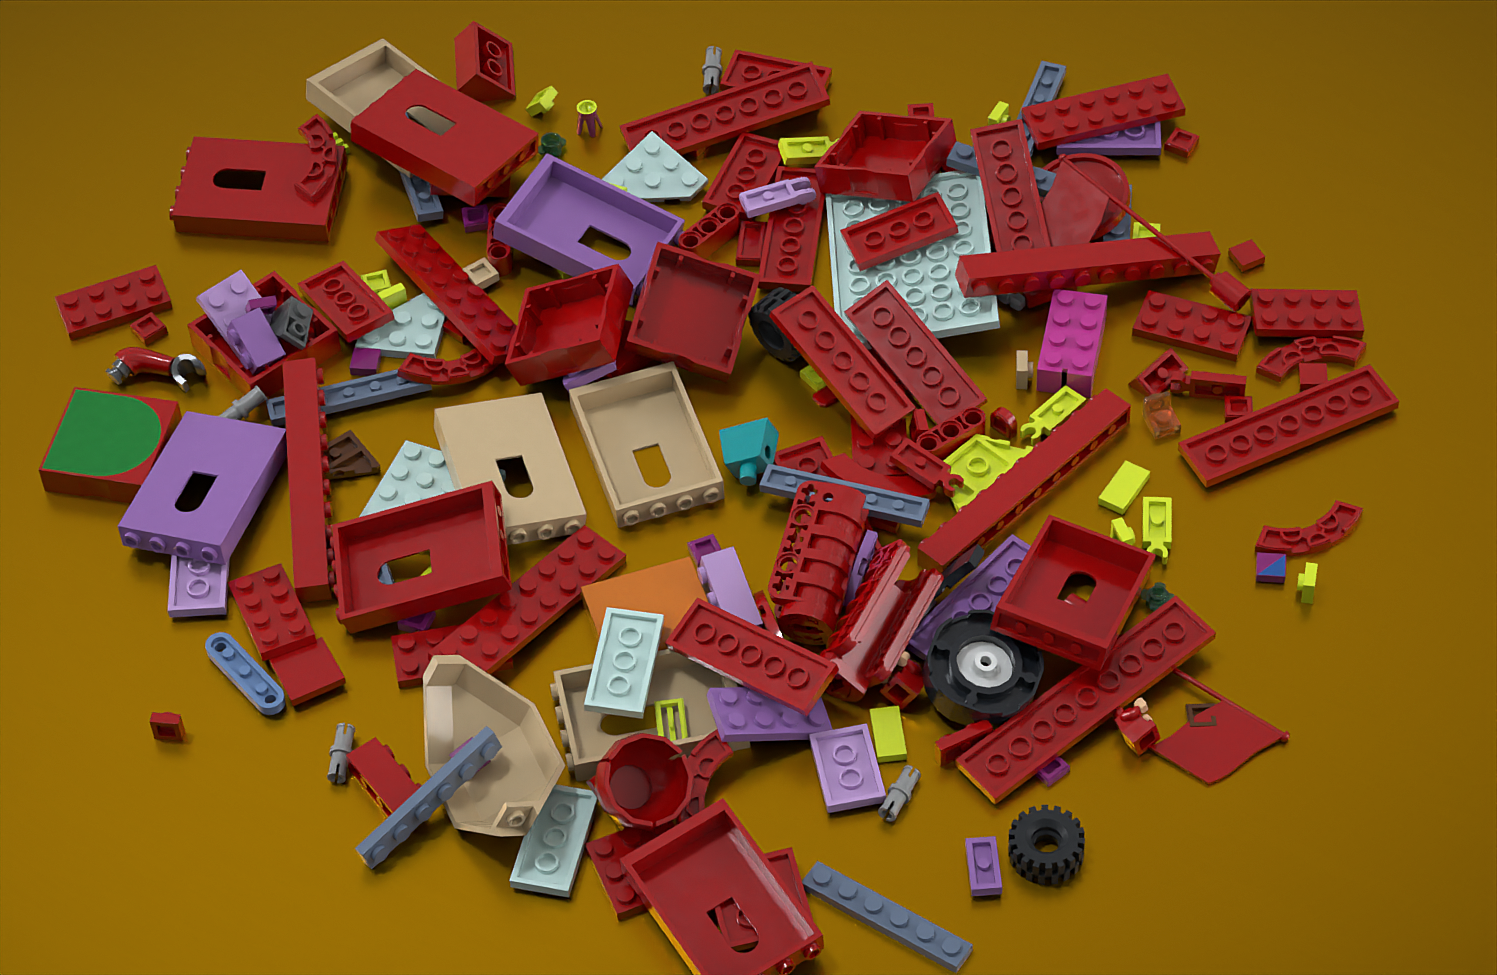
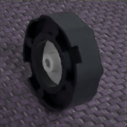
M970 610L967 615L955 619L950 617L937 628L922 669V679L930 701L945 717L966 726L973 722L977 723L982 720H988L993 729H997L1032 703L1044 671V659L1042 651H1038L1037 647L991 630L994 612L990 610Z

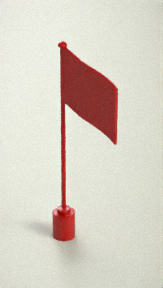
M1066 154L1059 155V169L1052 187L1041 203L1050 247L1090 243L1102 222L1109 200H1111L1210 278L1209 285L1211 287L1209 292L1232 311L1237 312L1246 304L1252 294L1249 288L1227 271L1222 274L1218 272L1213 275L1068 160Z
M1074 593L1065 599V602L1084 608L1087 603L1086 600ZM1176 668L1172 673L1221 701L1193 717L1194 722H1212L1211 715L1215 716L1217 726L1190 727V722L1188 721L1170 737L1149 746V749L1205 784L1210 785L1230 775L1262 749L1279 740L1282 742L1288 741L1290 734L1288 731L1282 732Z

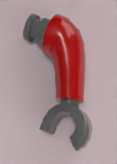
M127 347L119 350L114 355L116 361L112 364L113 368H108L105 371L109 378L118 385L122 383V377L127 378L130 374L136 376L138 373H150L174 377L177 385L184 392L190 389L183 378L184 376L192 372L198 375L207 374L203 363L191 354H182L174 358L140 347Z

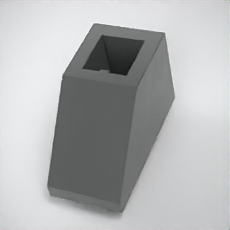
M291 296L273 312L270 327L275 336L302 350L306 345L313 309Z

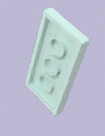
M607 607L584 702L585 711L643 719L664 625V615Z
M554 785L529 832L523 837L509 880L510 887L569 898L599 803L593 791Z

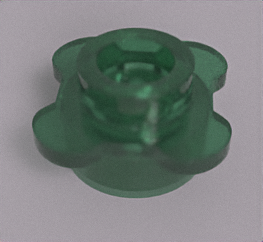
M546 133L541 137V146H538V153L541 155L548 153L554 157H559L562 154V147L566 145V140L557 133Z
M1157 582L1152 588L1142 590L1140 596L1141 599L1146 600V606L1151 611H1155L1173 598L1174 594L1166 590L1164 583Z

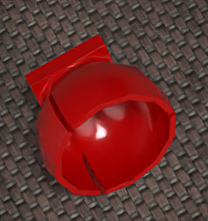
M636 733L615 741L599 761L596 775L586 783L598 798L603 811L613 819L620 830L630 827L649 831L673 822L690 800L693 774L685 754L670 759L674 755L680 754L682 750L668 738L647 733Z

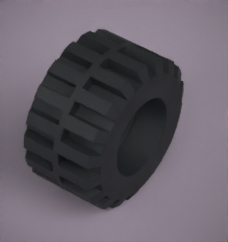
M779 287L772 290L751 307L748 317L752 331L763 347L776 358H780L785 362H791L801 354L769 315L772 310L790 300L796 294L788 289Z

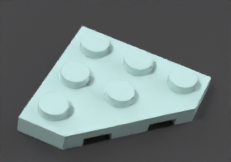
M653 131L601 179L608 183L627 187L628 193L647 202H664V200L668 199L691 201L708 184V179Z
M422 293L393 309L395 320L357 339L355 348L381 349V355L385 357L407 358L410 353L418 356L436 359L444 332L442 325L447 321V317L425 293Z

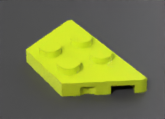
M975 434L943 460L951 466L950 474L960 475L964 479L962 489L957 485H950L955 489V496L951 500L956 511L958 512L962 506H967L972 502L981 490H986L991 486L1000 474H1005L1019 458H1024L1031 452L1033 447L1026 446V449L1010 446V441L994 440L988 436Z

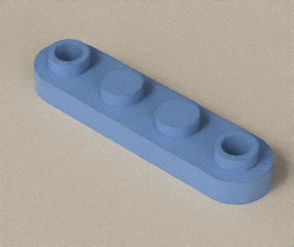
M219 632L211 635L206 640L205 647L208 657L261 713L273 715L284 708L286 700L282 688L231 635Z

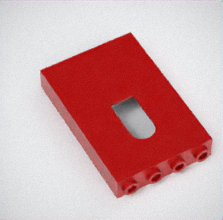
M417 69L408 76L403 77L398 84L388 89L383 96L372 102L359 115H356L350 124L352 142L473 207L479 204L538 153L539 133ZM412 107H424L455 123V125L440 136L408 119L405 113Z
M194 136L191 147H188L186 151V166L181 168L180 186H176L175 189L176 201L175 205L170 207V221L174 222L176 232L329 242L348 167L345 146H337L338 163L335 175L323 194L312 203L296 191L294 183L300 179L306 171L309 162H311V149L308 144ZM224 170L266 172L261 191L220 188L213 183V179L217 173Z
M492 480L332 525L333 536L330 537V545L335 554V560H332V569L337 578V584H334V593L339 603V607L336 608V617L339 624H343L350 634L512 590L502 496ZM430 551L432 573L393 584H383L379 581L378 574L385 563Z
M1049 515L998 602L990 629L1101 671L1150 577L1156 554ZM1075 573L1086 574L1093 578L1096 583L1084 608L1057 599L1068 577Z
M723 798L620 858L622 874L693 975H788L795 969L796 965L804 960L816 958L824 949L823 934ZM731 898L759 936L756 948L747 953H739L733 950L707 914Z

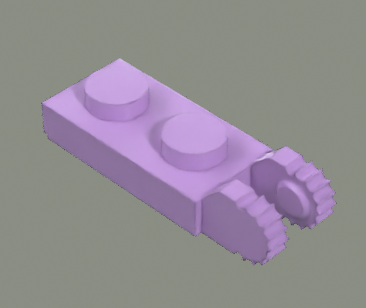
M801 177L783 180L739 194V201L747 217L751 218L798 203L801 205L807 204V202L810 203L815 200L816 192L813 188H809L811 184L809 179Z

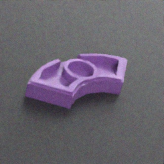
M870 530L866 532L851 573L843 606L847 607L850 601L856 599L855 592L858 586L864 582L865 574L874 554L878 537L877 532Z

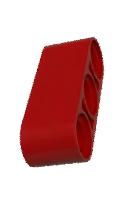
M731 202L718 205L679 236V248L695 253L703 259L708 258L739 233V207Z
M504 203L493 205L489 209L487 257L488 262L499 273V277L510 274L513 269L514 248L493 238L495 220L507 206Z
M977 407L966 408L922 433L917 438L916 444L943 461L975 434L985 436V413Z

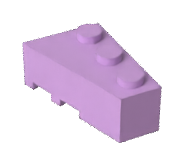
M734 546L701 556L697 573L708 602L762 628L763 622Z

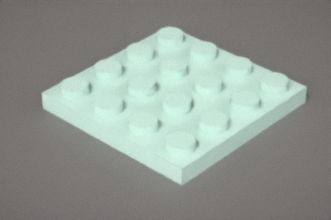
M406 440L359 517L455 491L442 451ZM499 469L502 480L504 482L506 479V472L505 470Z

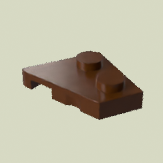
M351 430L328 442L329 450L324 451V456H328L330 472L325 473V479L346 478L374 474L381 471L380 464Z

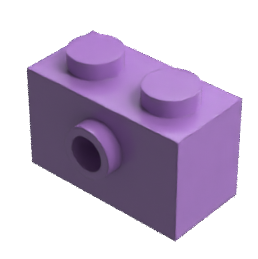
M260 307L231 320L227 328V337L233 346H237L241 353L240 360L245 369H250L252 375L265 370L264 366L268 365L271 367L284 358L285 352Z

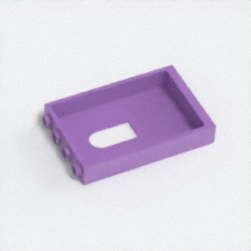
M547 153L495 220L493 238L572 277L619 263L634 285L629 303L632 306L640 296L657 242L674 247L676 245L679 246L678 239L684 232L685 220ZM592 227L625 243L630 248L631 254L627 259L614 260L578 241L587 229Z
M186 411L118 524L123 546L226 565L287 457L286 429ZM193 473L217 477L199 508L191 512H181L175 508L177 499Z

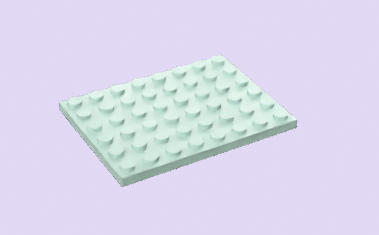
M961 170L935 174L916 198L918 200L939 192L958 226L959 233L863 271H859L842 239L840 230L910 202L826 194L834 309L867 350L872 349V347L847 319L844 311L886 280L891 283L936 338L1000 328L997 296L964 298L955 277L959 256L991 253L986 203L979 176Z

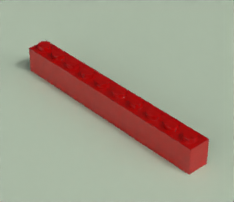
M1210 231L1165 236L1208 271L1215 273L1221 253ZM1156 236L959 256L955 277L964 298L1203 273Z
M315 358L283 361L294 589L300 603L332 600V588H334V584H337L334 572L331 571L332 560H335V554L332 548L329 547L333 530L332 524L328 525V518H333L331 502H327V496L331 495L330 480L325 479V473L330 472L328 456H324V451L329 450L327 434H323V428H327V418L325 411L322 412L321 406H326L324 389L320 390V384H325L323 368L317 367Z
M1107 388L1098 395H1093L1083 408L1074 411L1063 425L1055 427L1050 436L1044 441L1038 442L1024 458H1019L1005 474H1000L991 486L986 490H981L976 498L967 506H962L948 522H943L932 536L923 539L917 547V565L926 570L935 568L941 573L977 544L982 549L1126 427L1130 423L1131 405Z

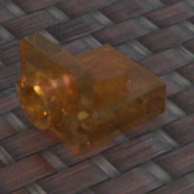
M1169 391L1159 394L1155 393L1143 399L1142 416L1154 439L1181 432V424L1171 407V394Z

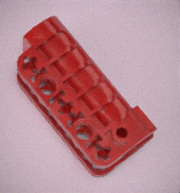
M902 539L875 551L869 566L870 568L864 577L865 582L860 584L855 592L856 599L849 602L846 607V616L840 618L836 625L837 632L830 635L827 640V649L819 654V656L836 663L839 671L825 690L827 694L849 702L859 701L869 687L877 685L888 678L943 582L944 576L935 568L921 570L917 578L913 580H897L910 557V546Z

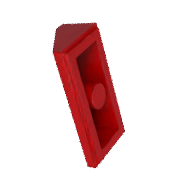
M1169 348L1128 384L1139 393L1153 400L1171 384L1172 372L1179 371L1184 373L1188 367L1175 351Z

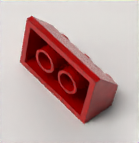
M472 21L454 38L457 91L478 102L513 99L516 95L512 43L477 22Z

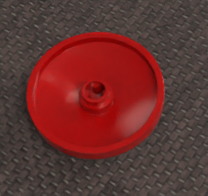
M1092 153L1067 155L1066 158L1129 207L1131 200L1129 183L1124 171L1117 163L1107 157ZM1056 159L1042 169L1057 174L1060 163ZM1039 196L1040 201L1043 202L1044 197ZM1109 200L1102 222L1092 240L1110 232L1125 216L1126 212L1113 201Z

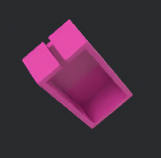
M1061 289L1053 290L1037 367L1036 391L1057 393L1062 388V372H1067V386L1081 396L1091 398L1107 316L1108 295Z

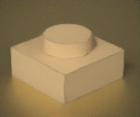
M485 257L462 269V271L469 275L468 279L475 286L482 289L500 280L499 273Z
M1017 350L1016 389H1027V379L1033 378V362H1028V351Z

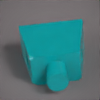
M768 418L719 430L726 467L735 478L740 479L742 485H754L756 483V474L765 472L768 464L773 465L779 432Z

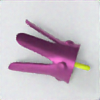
M583 100L577 105V134H581L583 123L586 121L589 135L594 137V119H596L599 127L603 128L597 115V105L594 101Z

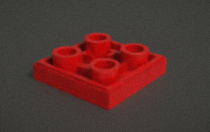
M322 637L316 639L317 642L269 659L270 666L292 706L346 684L342 671Z

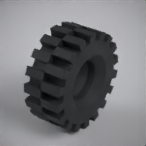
M1041 805V810L1038 811L1033 806L1029 808L1028 815L1022 811L1018 816V820L1014 819L1011 829H1009L1008 856L1010 857L1012 867L1016 866V872L1020 876L1026 873V880L1032 882L1034 878H1037L1038 884L1045 885V880H1051V885L1058 884V878L1062 877L1063 881L1070 879V872L1075 875L1078 872L1079 865L1083 863L1085 832L1083 827L1080 828L1079 819L1076 817L1072 820V813L1068 810L1064 814L1061 813V807L1054 806V810H1048V805ZM1049 840L1056 843L1058 849L1052 852H1042L1037 850L1034 845L1039 841Z

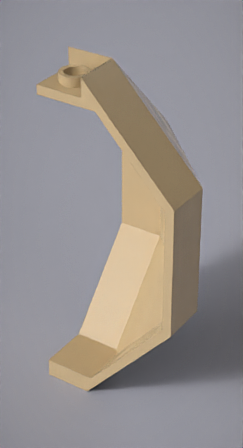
M434 655L423 675L425 766L430 777L451 759L450 753L471 737L474 738L486 726L495 733L502 745V748L491 759L490 763L461 785L449 800L443 802L454 828L500 837L527 835L566 766L535 704L460 655Z

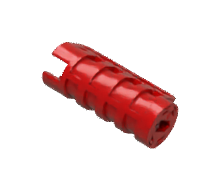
M812 480L803 482L797 489L768 584V591L771 601L775 603L774 613L780 630L798 642L811 645L827 644L830 635L836 631V625L843 607L869 514V509H863L866 495L855 488ZM811 492H815L810 497V505H807L806 496H809ZM827 498H832L830 502L824 501ZM803 514L800 523H798L796 518ZM788 562L786 571L782 570V565Z

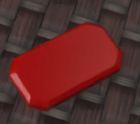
M828 386L815 392L812 400L819 407L823 408L839 400Z

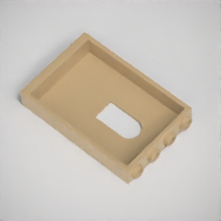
M381 39L308 78L306 83V99L351 133L350 124L352 119L368 108L372 102L383 96L388 89L398 84L403 77L408 76L415 69L433 78L435 77L385 39ZM417 106L407 110L408 115L440 136L455 125V123L424 107ZM386 160L409 178L414 176V174Z
M674 362L569 389L571 409L618 528L634 525L652 518H659L677 511L688 510L702 504L713 503L725 498L722 476ZM659 445L671 475L669 483L662 487L647 485L634 457V451Z
M542 393L435 409L434 430L455 491L493 481L502 496L507 545L572 535L585 525L587 514ZM522 457L533 486L532 494L525 498H516L508 494L496 463L497 460Z
M670 649L657 652L645 707L653 706L654 701L683 698L688 738L682 739L678 706H673L676 740L671 742L678 746L682 752L670 759L684 754L688 759L691 751L698 743L717 729L706 696L709 688L738 686L737 682ZM593 664L554 671L555 683L550 684L553 701L559 700L560 705L555 707L558 724L564 723L565 730H560L563 748L569 747L570 753L565 754L568 771L575 772L577 782L589 780L596 775L599 761L615 741L636 733L658 735L657 727L621 735H608L603 732L600 726L601 721L609 714L584 710V702ZM664 707L661 708L664 737L670 740L667 708ZM750 741L727 742L732 751L750 748Z

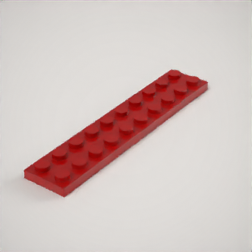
M1174 596L1116 640L1101 671L1085 665L1080 666L1021 712L956 759V766L994 805L1111 718L1116 709L1127 706L1213 641L1216 637V632L1181 599Z

